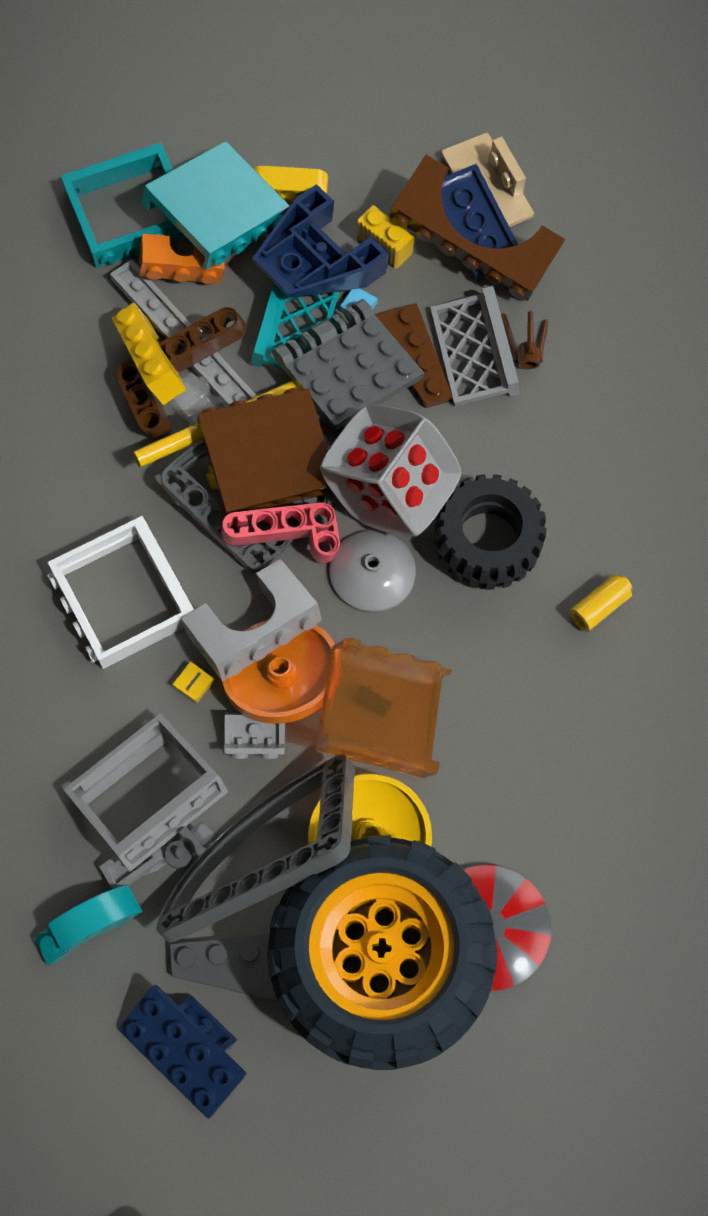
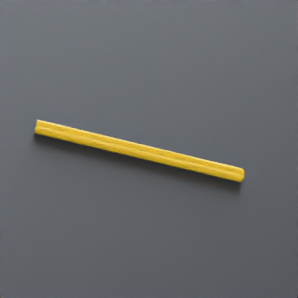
M290 381L246 401V403L256 401L258 397L265 394L281 395L286 390L297 386L293 381ZM196 423L134 451L133 457L136 464L141 468L204 439L201 428Z

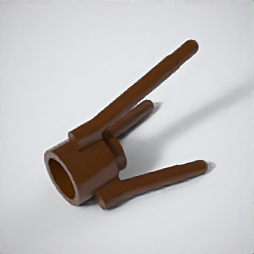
M528 311L527 342L521 343L520 348L517 349L507 316L504 313L501 314L512 350L513 362L518 363V367L521 369L530 370L538 368L540 363L543 362V349L548 320L545 319L543 321L537 347V344L534 342L533 311Z

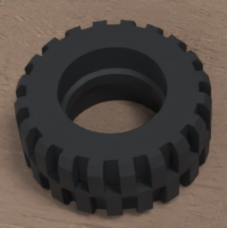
M485 474L476 475L475 481L467 478L460 482L459 488L456 486L447 502L437 514L434 530L436 554L438 559H444L442 566L447 572L452 570L455 572L454 578L463 582L466 579L470 581L469 586L478 588V584L485 585L486 590H494L496 584L506 588L511 586L513 579L519 582L525 578L527 571L531 572L536 565L546 538L545 512L540 511L541 503L538 498L534 497L531 499L532 491L526 486H523L522 489L518 487L517 480L510 478L509 481L501 479L502 475L493 474L492 478H486ZM478 514H495L510 523L516 533V541L510 547L500 551L482 550L474 546L466 538L463 532V524L466 520Z

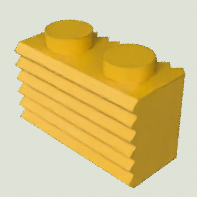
M372 205L358 219V240L364 242L369 237H372L389 254L388 262H390V265H394V268H398L412 255L415 236L406 229L396 225L393 219L375 205Z

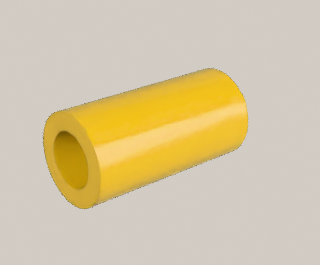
M613 574L573 606L569 613L576 625L585 632H589L632 597L630 581L622 575Z

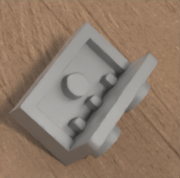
M225 712L224 754H230V757L235 759L248 758V754H261V758L275 759L279 757V754H284L285 723H263L250 719L240 712Z

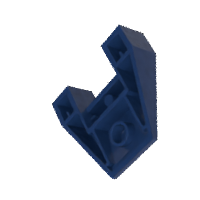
M317 184L294 200L252 258V262L288 298L366 288L386 274L389 254L372 237H369L346 254L321 230V228L332 221L334 200Z

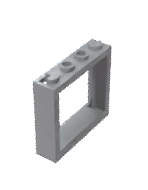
M161 713L63 789L130 872L229 792L219 775ZM169 740L201 777L122 841L118 842L88 804Z

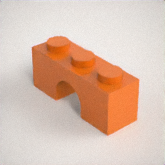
M142 234L139 247V277H148L152 280L174 279L178 282L198 281L205 284L221 283L225 270V261L221 265H214L205 271L203 269L205 256L196 247L192 255L180 256L171 249L170 236Z

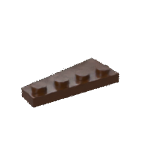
M417 303L375 314L424 372L423 379L410 386V388L425 409L452 401L451 391Z

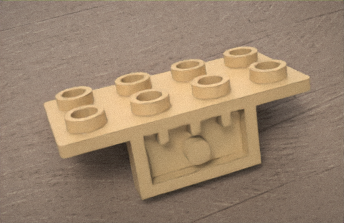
M484 133L442 150L441 155L451 173L477 163L509 227L533 218L534 212L523 194L526 177L503 137L492 140L488 133Z

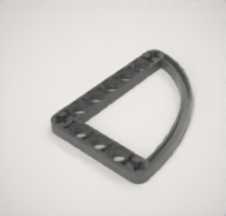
M316 410L319 422L328 424ZM202 439L164 469L161 476L162 487L247 570L257 573L269 566L296 539L285 540L281 546H273L270 542H264L263 544L268 551L262 557L261 561L263 564L258 562L252 564L250 562L252 553L258 555L263 550L264 546L260 545V543L232 546L222 539V524L212 526L207 520V516L212 512H218L223 516L222 505L186 472L191 466L208 455L204 439ZM169 474H171L173 477L178 474L180 476L179 483L184 488L186 487L187 483L190 484V486L183 491L182 495L178 494L181 492V487L177 483L174 482L171 485L168 483ZM192 492L199 493L203 498V502L199 506H191L186 499L188 494ZM334 493L321 496L324 503L329 505L337 499ZM308 499L294 502L291 506L309 504ZM315 515L314 519L316 520L320 515ZM288 519L285 520L288 526L295 528V526L289 523ZM231 525L230 528L233 529L234 532H239V530H237L236 525Z
M337 755L295 778L250 809L206 848V851L187 869L170 893L156 926L158 933L168 943L178 941L304 881L314 873L318 874L342 862L348 856L351 849L355 769L345 755ZM322 787L317 841L190 901L211 872L247 837L284 809Z

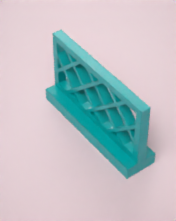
M273 284L250 365L261 368V365L265 364L283 370L276 360L270 357L271 350L281 344L286 346L285 343L291 339L298 338L300 341L299 335L305 331L309 333L311 327L322 322L316 323L310 313L319 307L324 311L326 319L330 321L334 313L339 291L333 292L332 296L322 299L320 294H313L317 303L306 307L300 296L288 298ZM295 299L301 310L290 315L285 307V303ZM305 314L311 326L299 330L293 319ZM288 322L295 333L283 338L278 330V326ZM305 347L302 350L303 355L308 352Z

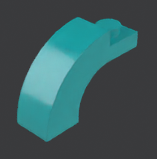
M124 885L93 897L50 922L48 924L49 927L37 935L34 940L47 966L53 965L89 940L110 930L122 927L139 915L142 910L129 885Z

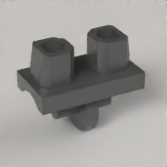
M203 821L191 831L185 826L165 849V861L169 866L176 869L185 867L189 862L193 864L206 851L203 846L214 834Z

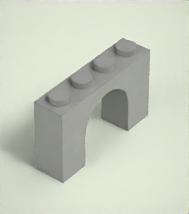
M281 559L256 573L260 590L275 607L272 617L261 627L251 631L231 630L221 623L206 603L181 618L187 636L222 681L230 676L237 675L243 668L263 659L271 651L281 645H286L294 637L306 630L312 629L317 623L322 621L318 603Z

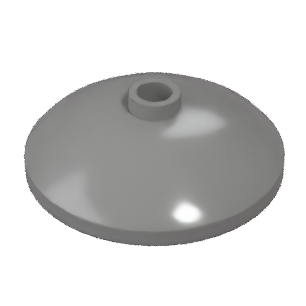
M368 530L349 536L340 543L334 559L330 562V581L335 593L345 604L362 612L379 613L393 609L407 598L415 582L416 566L409 548L394 535L383 531ZM376 561L379 565L373 568L368 563Z

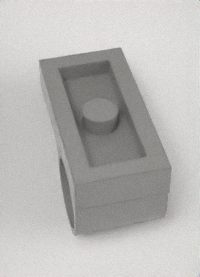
M164 845L161 846L131 872L117 855H114L99 867L112 889L131 885L143 875L154 873L167 865L164 857L166 847Z

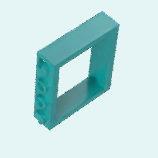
M161 142L60 176L65 194L96 268L107 264L112 265L116 261L128 257L138 256L142 234L170 236V243L186 239V236L168 220L97 245L78 199L80 195L161 168L164 174L172 171L173 168Z

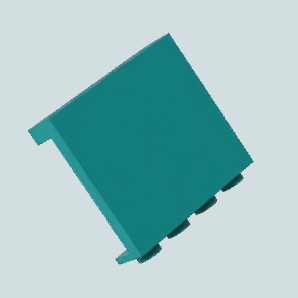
M226 141L145 185L141 204L148 211L157 206L205 256L203 265L205 271L214 265H221L227 257L234 253H241L254 241H261L275 228L290 207Z

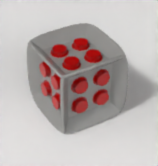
M368 405L362 408L334 441L320 467L325 482L353 517L369 527L407 537L418 536L430 525L455 490L461 477V468L456 456L433 423L413 411L384 405Z

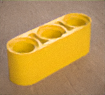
M257 166L254 168L287 204H292L299 195L316 184L327 194L328 174L323 170L278 166Z

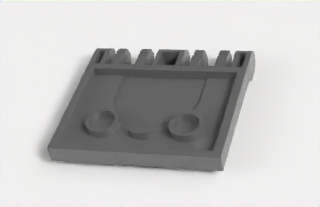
M364 299L357 301L352 307L349 306L343 310L344 316L352 326L348 329L345 321L335 314L330 318V321L325 319L311 327L309 333L306 331L299 335L300 341L308 351L304 355L300 346L292 339L285 343L286 346L281 344L272 349L274 359L296 386L301 390L309 388L315 409L333 431L348 424L365 406L380 405L419 382L424 377L422 369L374 315L372 307Z

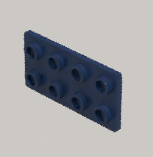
M153 985L119 1027V1031L206 1118H211L247 1075L226 1053L235 1044L237 1039L193 996L177 1005L158 985Z

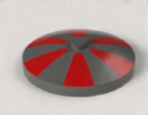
M479 865L464 869L471 877L483 900L486 901L493 919L497 947V965L490 992L513 988L528 979L538 969L547 954L551 939V920L546 903L530 881L511 869L496 865Z

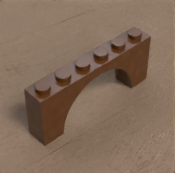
M425 154L392 205L389 217L399 227H407L415 232L416 236L422 241L431 242L438 246L445 255L454 256L461 260L466 268L481 272L489 282L495 285H502L515 298L528 301L559 252L565 239L542 225L530 239L510 248H487L468 241L453 228L443 209L442 185L449 168Z

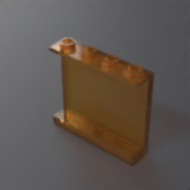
M345 638L333 645L330 654L316 751L334 756L345 755L353 761L421 778L438 774L440 762L432 760L442 678L450 675L451 670L441 667V664L435 661L422 662L415 660V657L410 654L390 653L387 648L382 646H365L361 644L360 640L354 638Z

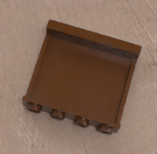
M295 387L277 396L265 394L258 397L256 401L247 403L245 400H239L231 403L229 407L222 409L209 407L198 414L197 426L201 428L223 503L222 513L224 518L233 512L274 508L333 493L325 482L320 470L328 449L309 388L301 390L299 387Z

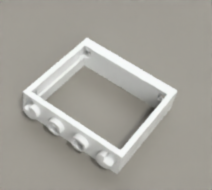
M143 516L48 562L52 573L47 575L55 590L61 588L64 596L60 600L67 614L74 613L77 621L73 622V625L79 637L86 636L90 645L85 648L92 662L99 661L103 669L183 629L184 625L181 618L194 610ZM139 539L177 607L179 614L104 651L64 575Z

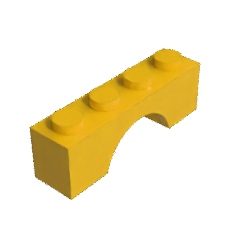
M134 302L112 317L147 387L163 405L187 390L178 372L158 344L157 340L159 337L151 322Z

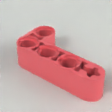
M327 503L233 512L224 518L221 529L222 539L232 546L308 537L312 557L319 563L331 562L340 547L336 514L334 509ZM323 515L327 518L328 523L319 524L315 521L314 516ZM294 518L300 525L295 528L290 527L286 524L285 520ZM260 521H265L270 524L271 529L262 531L256 524ZM247 523H251L250 532H248L249 526H247ZM231 525H236L239 533H234V530L230 528ZM327 542L331 545L332 551L324 552L319 548L318 544Z

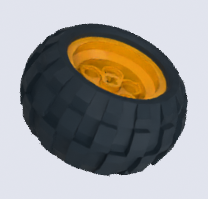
M391 835L367 836L365 839L351 841L350 852L342 862L318 874L314 873L306 880L287 888L279 904L276 905L269 927L267 965L273 990L283 1013L297 1032L316 1049L339 1062L359 1068L397 1070L424 1063L442 1054L461 1039L479 1017L488 1000L496 972L497 947L493 919L486 901L483 900L471 877L456 862L453 863L447 857L437 852L435 848L416 840L409 841L391 838ZM389 910L394 916L393 922L388 926L379 925L375 920L376 914L379 911ZM351 924H359L364 928V934L360 939L351 940L346 936V930ZM413 928L418 930L421 939L417 944L409 945L404 942L402 934L406 929ZM379 941H385L386 947L391 948V952H386L384 958H379L377 951H372L373 947L379 945ZM351 956L359 958L362 962L360 970L353 974L347 973L343 969L345 959ZM406 961L414 962L419 969L418 974L411 979L403 977L399 971L400 966ZM381 975L387 978L389 982L387 990L383 993L374 992L370 988V981L373 977Z

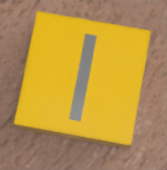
M190 662L172 685L173 688L197 704L215 680L208 673Z

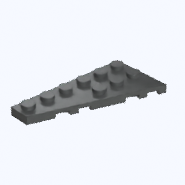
M357 927L347 928L346 936L349 939L358 940ZM269 935L170 944L172 977L278 1002L269 977L267 965ZM354 956L348 957L343 963V969L347 973H357L361 968L360 959Z

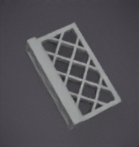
M493 286L483 288L482 294L430 307L455 406L509 393V397L520 394L519 381ZM480 303L481 311L476 318L464 313L468 306ZM449 311L456 316L450 325H447L439 320L438 314ZM460 318L472 323L466 334L454 328ZM477 326L488 333L482 342L471 337ZM450 333L462 338L456 349L445 344V340ZM467 341L478 347L472 358L460 352ZM483 350L494 356L489 366L477 361ZM456 357L468 362L462 373L451 368V364ZM473 365L485 371L478 382L466 376ZM491 374L500 379L501 386L490 389L482 384L488 375ZM462 381L474 386L470 394L458 397L457 389Z

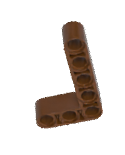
M224 307L158 344L176 371L180 373L240 340L245 335L247 327L235 309ZM235 321L231 327L226 328L229 322ZM210 334L207 340L202 341L204 336ZM186 347L185 351L178 355V352ZM133 358L125 361L117 369L116 375L139 427L154 440H161L167 437L171 431V424L161 402L147 387ZM137 374L136 378L130 381L131 377ZM148 397L146 402L140 405L142 399ZM158 420L157 425L151 428L152 423Z

